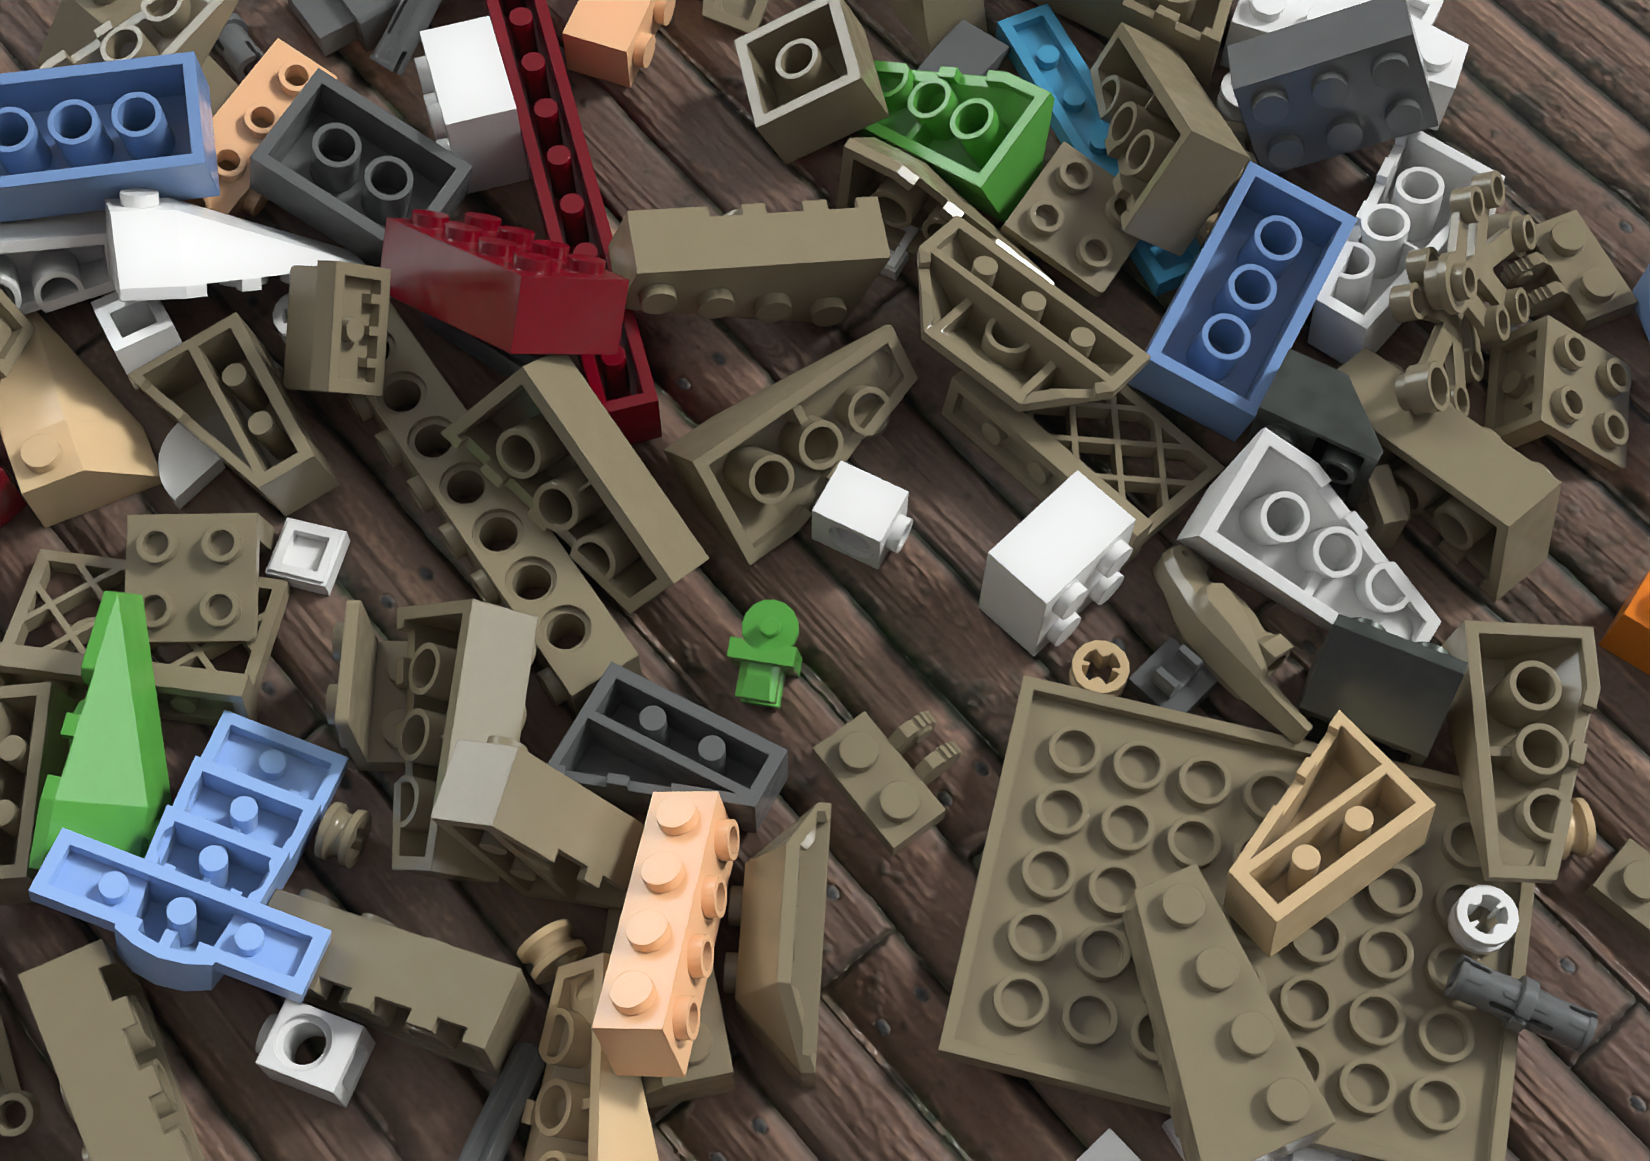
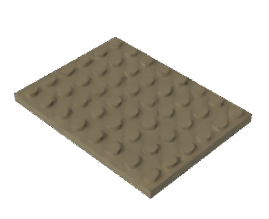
M1024 675L937 1057L1171 1115L1169 1109L1172 1105L1162 1066L1159 1067L1152 1041L1154 1033L1147 1003H1143L1122 916L1135 889L1196 863L1337 1121L1317 1142L1306 1147L1333 1153L1337 1157L1353 1161H1505L1519 1033L1503 1027L1502 1019L1477 1007L1445 996V986L1453 965L1462 954L1516 979L1523 975L1525 976L1535 883L1484 881L1460 776L1392 761L1436 804L1425 843L1269 958L1223 908L1228 872L1273 805L1277 806L1295 780L1296 772L1306 757L1310 758L1319 743L1302 740V742L1296 744L1284 735ZM1477 885H1491L1503 890L1512 898L1518 909L1519 923L1516 932L1499 950L1490 954H1474L1464 950L1454 941L1448 928L1447 918L1451 907L1467 889ZM1478 906L1471 915H1468L1470 922L1479 921L1475 928L1485 934L1498 924L1496 917L1487 919L1491 911L1482 906Z

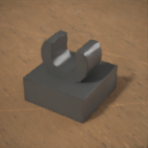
M1170 637L1128 678L1125 689L1142 703L1191 713L1216 688L1218 681L1203 666L1204 661L1186 645L1183 644L1181 646L1175 639Z

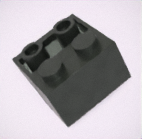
M1289 348L1258 408L1244 448L1261 429L1267 428L1319 463L1332 480L1329 482V485L1350 511H1354L1383 453V449L1349 375Z
M1338 614L1310 666L1296 705L1298 711L1312 725V729L1305 738L1320 743L1327 733L1328 725L1338 710H1340L1390 760L1421 767L1430 753L1466 672L1468 662L1452 657L1446 649L1437 644L1423 641L1412 642L1391 634L1381 624L1363 617L1349 618Z

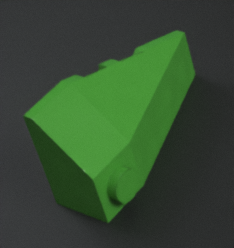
M873 60L889 116L855 133L861 137H875L893 147L905 150L911 156L925 162L971 206L1005 223L1041 173L1055 100L1052 93L1005 71L988 70L987 76L961 74L958 67L940 66L939 72L911 70L906 63Z
M104 591L81 665L82 680L85 684L89 685L86 698L79 702L74 713H66L60 734L65 739H69L70 750L62 776L47 775L40 798L28 868L40 869L62 827L145 859L166 806H172L143 595L116 591Z

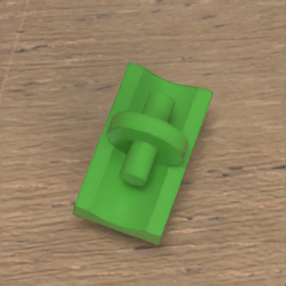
M763 600L754 604L744 616L742 621L744 640L730 636L727 657L737 668H740L735 697L740 698L741 703L780 709L786 675L800 677L802 657L797 647H793L799 635V622L794 611L785 603L777 600Z

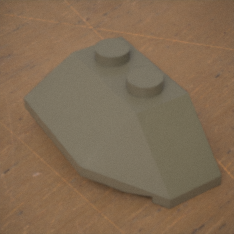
M958 215L952 218L918 248L917 268L921 339L1018 412L1111 399L1148 364L1151 358L1141 348Z
M822 802L816 803L745 863L744 886L731 885L728 926L740 927L739 952L726 951L723 976V993L735 994L736 1013L739 1019L798 1086L806 1089H815L831 826V803Z

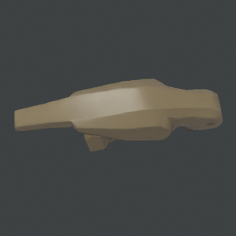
M1178 544L1170 547L1162 554L1152 570L1156 584L1164 594L1172 613L1177 638L1182 645H1186L1204 661L1203 666L1238 701L1246 702L1293 743L1299 744L1310 732L1312 725L1270 679L1287 660L1294 646L1282 634H1272L1264 631L1256 615L1235 592L1231 591L1223 583L1210 582L1209 579L1214 570L1204 557L1188 546Z

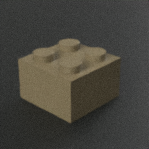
M814 0L734 40L756 129L786 165L889 116L865 29L844 0Z

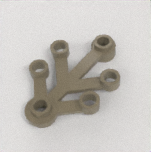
M1497 170L1475 174L1471 179V186L1452 190L1450 194L1451 218L1447 253H1442L1438 260L1429 261L1424 270V289L1431 308L1435 311L1446 310L1450 315L1463 313L1476 329L1477 335L1483 344L1506 341L1510 335V325L1527 323L1530 308L1525 290L1521 287L1506 289L1491 269L1503 260L1523 257L1526 251L1533 250L1536 245V228L1529 214L1521 215L1515 210L1489 216L1490 209L1502 207L1505 202L1504 181ZM1477 288L1491 306L1485 307L1476 294Z
M1427 247L1409 251L1406 256V271L1410 283L1391 288L1389 305L1392 316L1397 323L1423 319L1434 323L1435 326L1418 364L1410 365L1405 373L1398 374L1396 378L1395 393L1398 404L1404 411L1412 410L1416 415L1445 411L1450 401L1455 409L1468 416L1470 401L1466 384L1481 381L1485 371L1480 339L1476 329L1463 313L1450 315L1446 310L1435 311L1427 301L1425 291L1422 289V286H1424V270L1429 261L1439 259L1440 256L1434 247ZM1477 288V296L1480 298L1482 302H1487L1485 297ZM1444 361L1446 364V371L1443 367Z

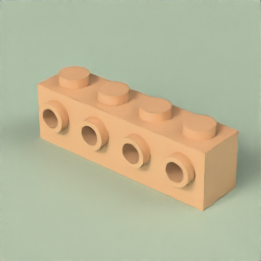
M277 38L212 118L220 196L181 201L244 219L248 213L252 216L259 214L268 202V199L250 188V156L318 68L337 79V76Z
M719 791L653 792L592 1025V1029L617 1076H686L693 1040L696 1039L699 1032L700 1009L707 978L711 975L713 969L714 946L720 919L724 916L726 910L727 888L733 861L738 856L740 844L738 824L735 819H729Z

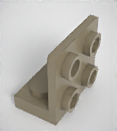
M1065 141L1060 145L999 231L1024 255L1027 256L1029 251H1031L1095 297L1101 296L1140 240L1123 232L1120 216L1126 211L1127 205L1125 200L1116 197L1113 185L1115 177Z
M318 260L317 266L294 265L291 267L283 380L285 389L383 396L391 269L330 260Z
M1544 316L1511 331L1508 340L1491 343L1484 427L1495 431L1503 442L1512 448L1549 434L1612 472L1626 467L1627 440L1629 437L1630 366L1551 316Z
M258 513L127 515L125 592L143 595L149 644L254 642L257 639L259 553H273L275 547V528Z
M347 600L344 622H336L332 634L333 658L335 662H340L338 684H329L327 689L326 717L328 724L336 726L339 732L340 747L348 749L358 771H405V760L400 756L399 750L394 749L395 724L403 721L406 717L407 688L396 686V660L402 657L407 658L408 641H378L362 601Z

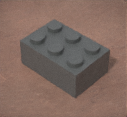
M1370 0L1227 46L1233 92L1259 165L1274 174L1439 126L1428 76L1407 0Z
M318 68L250 156V188L374 267H380L386 217L411 219L412 210L422 209L447 214L450 219L467 195L473 166Z

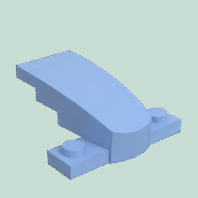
M224 710L202 756L195 755L173 805L166 806L145 859L62 827L28 889L30 900L115 932L117 955L132 972L155 985L180 991L212 990L225 974L295 1002L302 1003L331 941V930L267 905L275 889L282 890L311 841L347 771L349 758Z

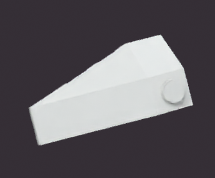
M125 189L120 191V199H105L109 272L120 301L207 296V284L209 283L236 287L237 290L242 292L262 290V285L268 282V276L280 275L281 281L290 283V270L292 266H317L318 260L342 261L365 265L359 256L347 249L169 197L159 198V192L154 189Z
M1267 428L1261 429L1209 486L1176 539L1225 573L1328 632L1338 614H1342L1349 618L1363 617L1381 624L1387 632L1412 642H1430L1441 623V620L1396 562H1389L1365 531L1368 526L1358 513L1350 511L1329 485V482L1332 480L1319 463Z

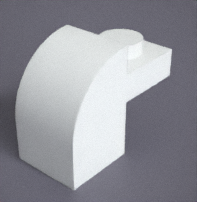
M115 291L91 302L94 312L127 375L182 343L161 300L120 301L118 293ZM129 378V380L131 381V383H132L134 389H135V390L140 389V388Z

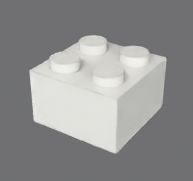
M486 16L420 31L425 56L414 58L423 94L434 91L433 93L423 95L430 124L437 144L473 166L467 194L529 180L517 109L490 17Z
M1077 470L988 552L978 607L1032 656H1035L1049 642L1059 646L1079 625L1081 617L1078 614L1092 601L1098 605L1106 602L1123 582L1124 576L1120 573V570L1133 551V548L1128 544L1136 519Z

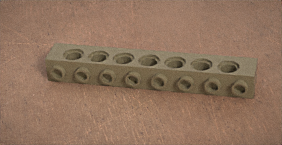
M389 301L383 396L345 394V397L362 423L371 418L380 432L374 435V438L388 463L393 468L402 463L412 477L405 481L420 510L425 514L433 509L443 525L439 526L437 531L453 558L457 561L466 556L476 571L469 575L482 601L494 605L498 604L504 608L538 617L535 634V659L543 670L536 673L537 679L550 701L556 707L565 702L574 716L577 717L611 661L642 676L639 654L550 529L543 532L527 516L530 508L506 485L497 488L479 471L483 463L464 445L456 449L441 434L443 430L466 413L467 410ZM416 404L411 410L405 412L396 411L403 405ZM435 449H449L442 456L426 457L429 452ZM475 493L482 495L473 503H457L461 497L467 494ZM499 540H512L515 542L504 551L488 550L493 543ZM539 586L549 589L539 599L526 600L520 597L524 591L532 587ZM574 634L583 638L579 645L571 649H559L553 646L560 637Z

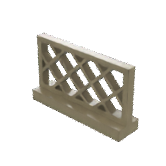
M961 370L951 379L941 412L945 418L1042 502L1078 470L1135 518L1136 521L1128 544L1133 548V551L1121 567V570L1138 556L1144 543L1204 493L1225 470L1222 464L1127 385L1113 398L1106 399L1105 403L1085 402L1018 412ZM1034 414L1064 416L1066 435L1049 434L1034 421ZM1076 417L1107 420L1108 438L1078 436ZM1119 421L1139 422L1150 432L1151 442L1120 439ZM1079 453L1110 455L1112 474L1093 472L1079 459ZM1122 456L1152 458L1154 478L1124 475ZM1165 459L1183 460L1196 470L1199 475L1193 480L1167 479ZM1125 492L1156 494L1157 511L1147 518L1126 500ZM1168 495H1175L1170 500L1168 498Z
M40 549L4 639L0 642V686L52 682L77 703L86 698L89 685L85 684L81 677V665L86 652L83 645L89 642L95 619L73 631L62 614L94 597L101 603L104 591L125 581V559ZM53 571L80 575L85 582L54 600H51L46 592ZM259 577L258 598L269 600L265 611L258 615L257 639L252 643H242L250 654L244 674L218 671L210 662L212 659L241 643H207L201 647L198 644H185L190 653L171 664L152 662L160 719L217 726L224 710L257 722L260 712L257 694L291 593L288 580ZM53 619L62 632L66 634L42 648L24 645L29 632ZM150 644V651L162 644ZM73 645L77 652L64 651V649Z

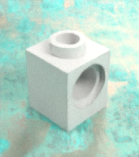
M840 461L812 509V539L873 568L879 569L889 550L899 553L912 528L913 519L907 517L909 492Z
M286 998L279 1014L272 1013L266 1019L259 1032L255 1047L256 1053L259 1056L255 1063L270 1079L346 1108L376 1042L366 1028L360 1024ZM313 1036L326 1038L325 1050L316 1061L306 1065L295 1064L297 1048L304 1040Z

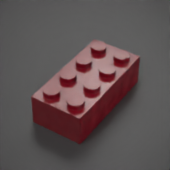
M422 209L412 210L411 219L386 217L380 268L391 269L389 296L510 354L618 355L629 279L605 270L606 261L604 259L589 255L569 254V245L549 240H534V231L514 226H501L502 219L489 214L468 212L465 213L464 222L449 221V215Z

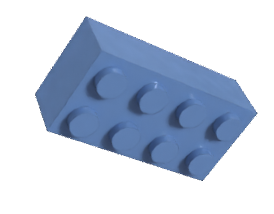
M194 51L0 74V223L105 210V199H120L121 190L133 188L154 189L159 192V198L169 197L179 201L220 196L210 90Z
M1250 161L1239 181L1228 195L1145 349V352L1151 356L1148 364L1127 384L1235 442L1254 420L1267 390L1289 348L1291 349L1357 218Z

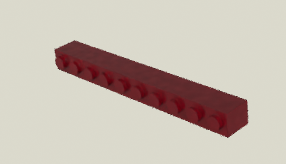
M483 0L486 14L491 20L516 105L527 168L546 240L569 245V254H582L604 259L606 261L605 270L612 272L608 246L613 236L547 1ZM625 309L618 355L577 354L582 376L631 445L661 438L662 428L659 400L634 311Z

